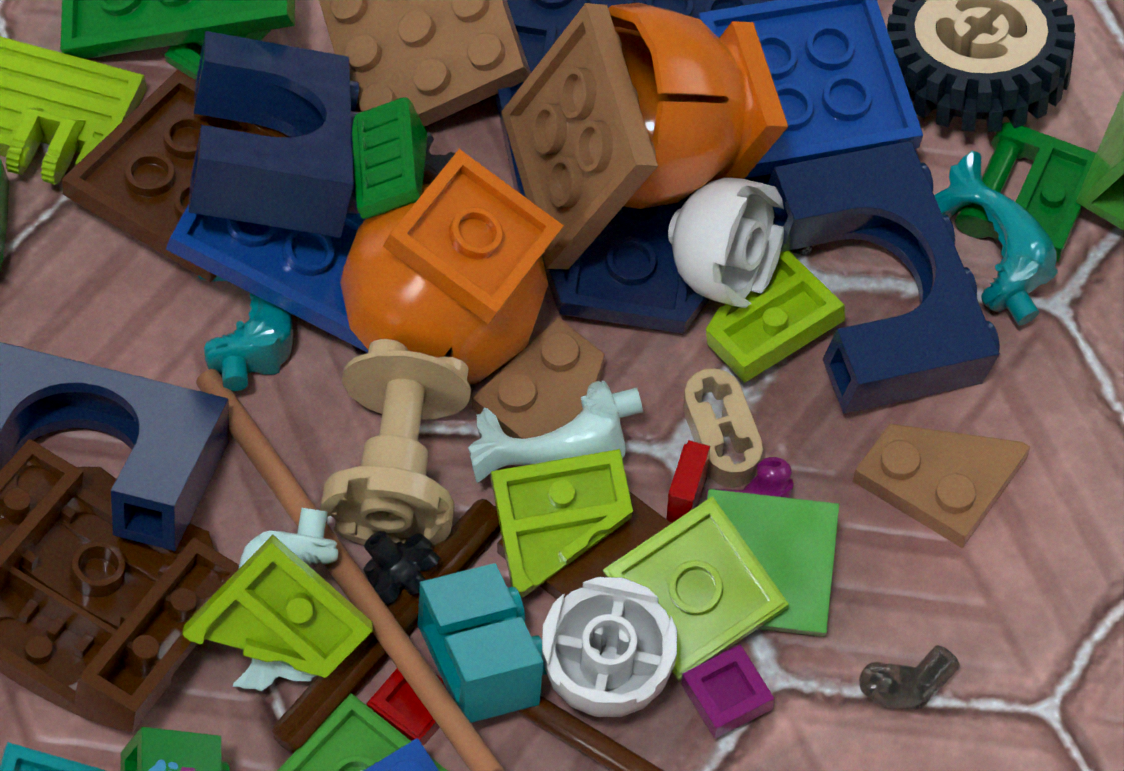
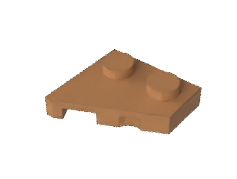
M557 317L472 397V410L477 414H481L484 407L488 408L496 415L503 432L512 438L526 439L550 433L568 424L581 413L583 409L581 397L587 396V388L591 383L600 381L604 369L605 353Z
M889 424L855 469L853 482L963 548L1027 459L1030 446L1021 441Z

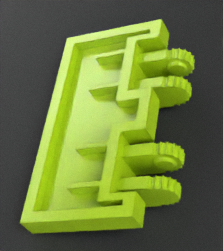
M0 36V155L6 157L7 171L23 175L40 143L49 144V147L42 162L41 179L44 182L58 185L76 152L80 154L75 162V166L140 105L147 90L145 76Z

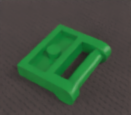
M1011 122L1002 123V131H996L991 141L994 151L982 175V181L986 187L1001 193L1016 159L1025 157L1034 161L1016 202L1025 208L1049 235L1056 249V262H1059L1083 206L1075 201L1096 153L1025 126L1014 128ZM973 204L959 211L955 219V225L961 232L974 238L989 236L998 240V233L994 230L993 222L988 220L986 212L981 205Z

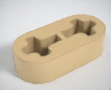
M712 368L703 369L695 373L687 381L684 391L683 408L694 442L710 446L708 475L719 485L727 487H741L748 484L757 476V465L762 460L763 446L742 388L736 378L724 370ZM712 392L716 400H723L721 418L716 419L709 402H702V395L704 393ZM729 436L737 453H744L742 463L734 464L730 456H722L724 437Z

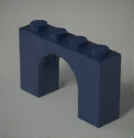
M205 31L195 80L193 114L261 125L282 132L290 137H271L201 125L190 177L189 213L341 238L346 214L357 215L358 213L352 128L354 116L360 113L355 112L359 82L350 80L349 56Z
M912 141L774 167L767 185L776 187L783 201L784 209L773 207V224L784 227L781 252L844 239L869 241L886 248L899 257L911 271L918 287L920 304L914 310L896 317L836 330L823 357V362L843 414L982 384L1000 355L998 333L995 326L990 321H986L977 300V285L974 275L969 268L964 267L955 247V232L952 222L947 215H942L933 194L934 187L931 171L925 163L920 162Z
M0 342V471L29 439L33 441L53 431L69 428H86L113 435L127 444L132 450L111 489L113 536L176 551L229 444V398Z

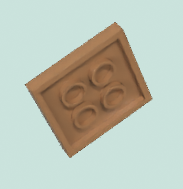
M319 0L334 53L349 56L350 80L359 82L355 112H363L405 97L411 100L425 127L497 94L498 89L515 86L525 81L531 74L507 0Z
M585 3L501 111L526 198L564 225L543 254L547 269H569L658 167L655 147L649 138L638 104V94L632 85L622 53L621 40L615 31L607 5Z

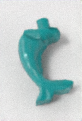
M972 150L958 164L951 166L949 174L950 186L934 196L942 215L945 214L949 218L973 204L981 205L984 208L988 220L993 222L994 230L998 233L999 242L1003 245L1001 251L1003 259L1000 264L995 265V270L998 271L997 278H994V282L990 283L991 286L983 291L981 299L992 311L1001 312L1008 309L1016 323L1021 326L1035 319L1040 313L1028 294L1040 285L1052 280L1058 273V269L1055 268L1057 260L1056 249L1043 227L1025 208L1011 198L986 187L981 175L982 156L980 153Z
M217 276L212 282L226 280ZM250 293L252 301L250 303L251 311L248 314L249 320L246 323L242 321L236 322V330L228 333L227 336L222 335V337L212 338L204 346V357L208 369L217 370L222 375L223 387L231 391H240L248 386V373L278 374L281 371V364L288 359L292 351L293 322L291 313Z

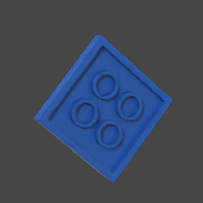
M775 0L699 13L698 19L718 38L732 21L754 23L789 126L746 178L772 174L774 167L902 142L912 141L915 149L920 147L923 132L897 57L894 54V48L877 0Z

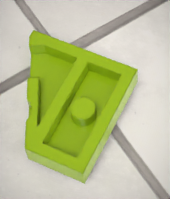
M787 250L780 252L778 264L763 293L750 291L745 298L752 304L746 308L729 304L718 308L706 327L707 345L746 383L845 321V305Z
M620 449L491 471L490 479L511 587H516L521 598H524L630 520L633 514Z
M272 534L184 625L182 635L191 642L203 644L204 639L243 649V656L265 662L284 661L289 663L295 670L327 678L373 631L372 621Z

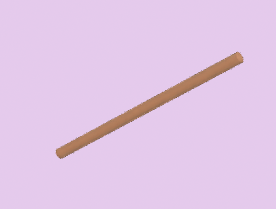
M215 369L204 371L197 378L196 385L201 391L208 394L229 398L228 429L298 527L301 507L317 510V508L233 391L223 387L220 373ZM326 522L324 538L337 542L338 559L333 563L324 565L350 602L372 621V633L470 771H505Z

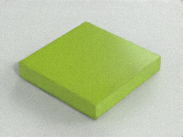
M713 496L603 569L605 577L625 578L649 588L659 598L658 604L667 612L669 619L672 617L677 628V656L671 673L678 683L682 681V673L720 655L788 609L789 603Z

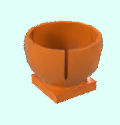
M643 3L611 5L608 9L615 31L621 40L622 53L632 85L638 94V104L649 138L654 144L658 164L654 172L624 206L644 209L673 204L686 198L711 181L722 178L745 179L789 127L754 23L732 21L718 38L700 19L676 11Z
M459 149L433 182L423 185L422 195L416 202L369 219L366 218L359 226L340 281L349 327L367 349H369V344L375 340L390 339L402 343L407 347L408 351L438 358L445 357L452 347L448 357L457 358L467 364L469 368L467 377L469 385L478 384L527 347L548 286L542 255L564 225Z

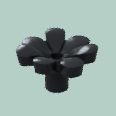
M378 531L365 542L364 548L372 559L367 562L363 570L368 581L385 605L397 599L401 587H404L410 595L418 593L420 582L426 580L420 572L433 568L440 560V556L431 549L432 542L423 534H415L405 543L402 541L394 543L385 531Z

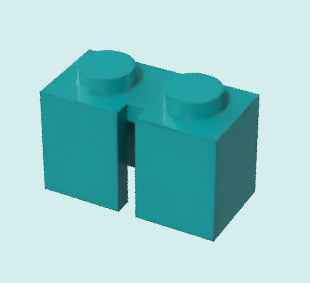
M496 563L421 581L419 588L418 627L447 691L470 723L539 705L542 676L547 675L542 659V639L538 635L531 637L525 625V611L521 596L516 587L507 588Z

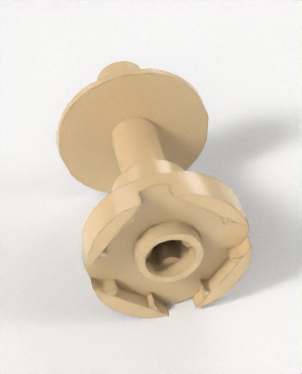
M379 339L369 344L367 354L357 356L347 363L342 375V384L347 393L364 407L382 414L379 436L368 439L364 444L361 466L338 471L331 475L324 484L320 511H327V517L332 516L336 519L334 531L337 534L362 545H365L367 539L378 531H385L394 543L400 541L405 543L406 538L420 533L432 542V546L444 541L449 536L455 503L447 489L426 476L429 453L426 447L418 442L421 420L438 419L454 415L468 404L471 395V387L467 381L469 368L462 360L454 357L436 358L427 354L408 351L407 347L398 341Z

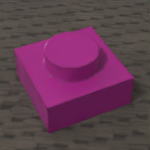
M741 644L682 673L681 685L714 739L773 709L775 698Z

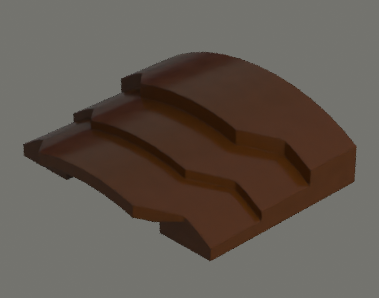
M29 439L0 471V673L67 711L93 722L132 733L171 685L172 675L198 644L189 641L182 635L184 625L239 569V564L214 550L209 531L189 523L176 551L113 536L111 489L116 478L102 467H76Z

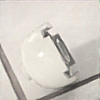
M739 178L718 179L696 190L682 208L674 213L668 230V238L672 244L674 261L678 273L696 293L714 301L744 308L752 304L745 299L750 291L763 293L778 264L784 239V227L773 224V207L784 209L782 197L776 187Z
M596 577L585 581L582 588L572 591L565 598L564 594L553 603L543 624L542 631L543 665L553 690L571 707L594 717H622L645 708L664 689L677 656V628L672 617L669 619L667 612L658 604L659 598L645 586L625 578Z

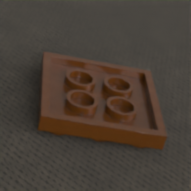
M176 70L62 178L63 195L211 283L217 277L216 275L165 250L173 231L189 204L190 177L201 125L271 137L290 136L261 125L193 114L195 80Z

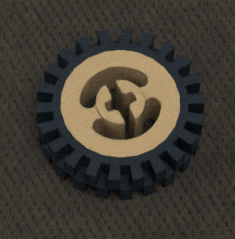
M896 0L892 6V14H889L887 31L911 101L915 100L914 109L916 114L925 118L936 109V124L947 128L954 116L961 117V131L975 132L976 119H986L988 132L1002 131L1003 117H1008L1013 127L1017 128L1026 125L1028 112L1036 119L1047 114L1048 103L1056 106L1062 99L1063 89L1067 90L1070 83L1076 33H1074L1075 22L1073 15H1067L1068 5L1064 0Z

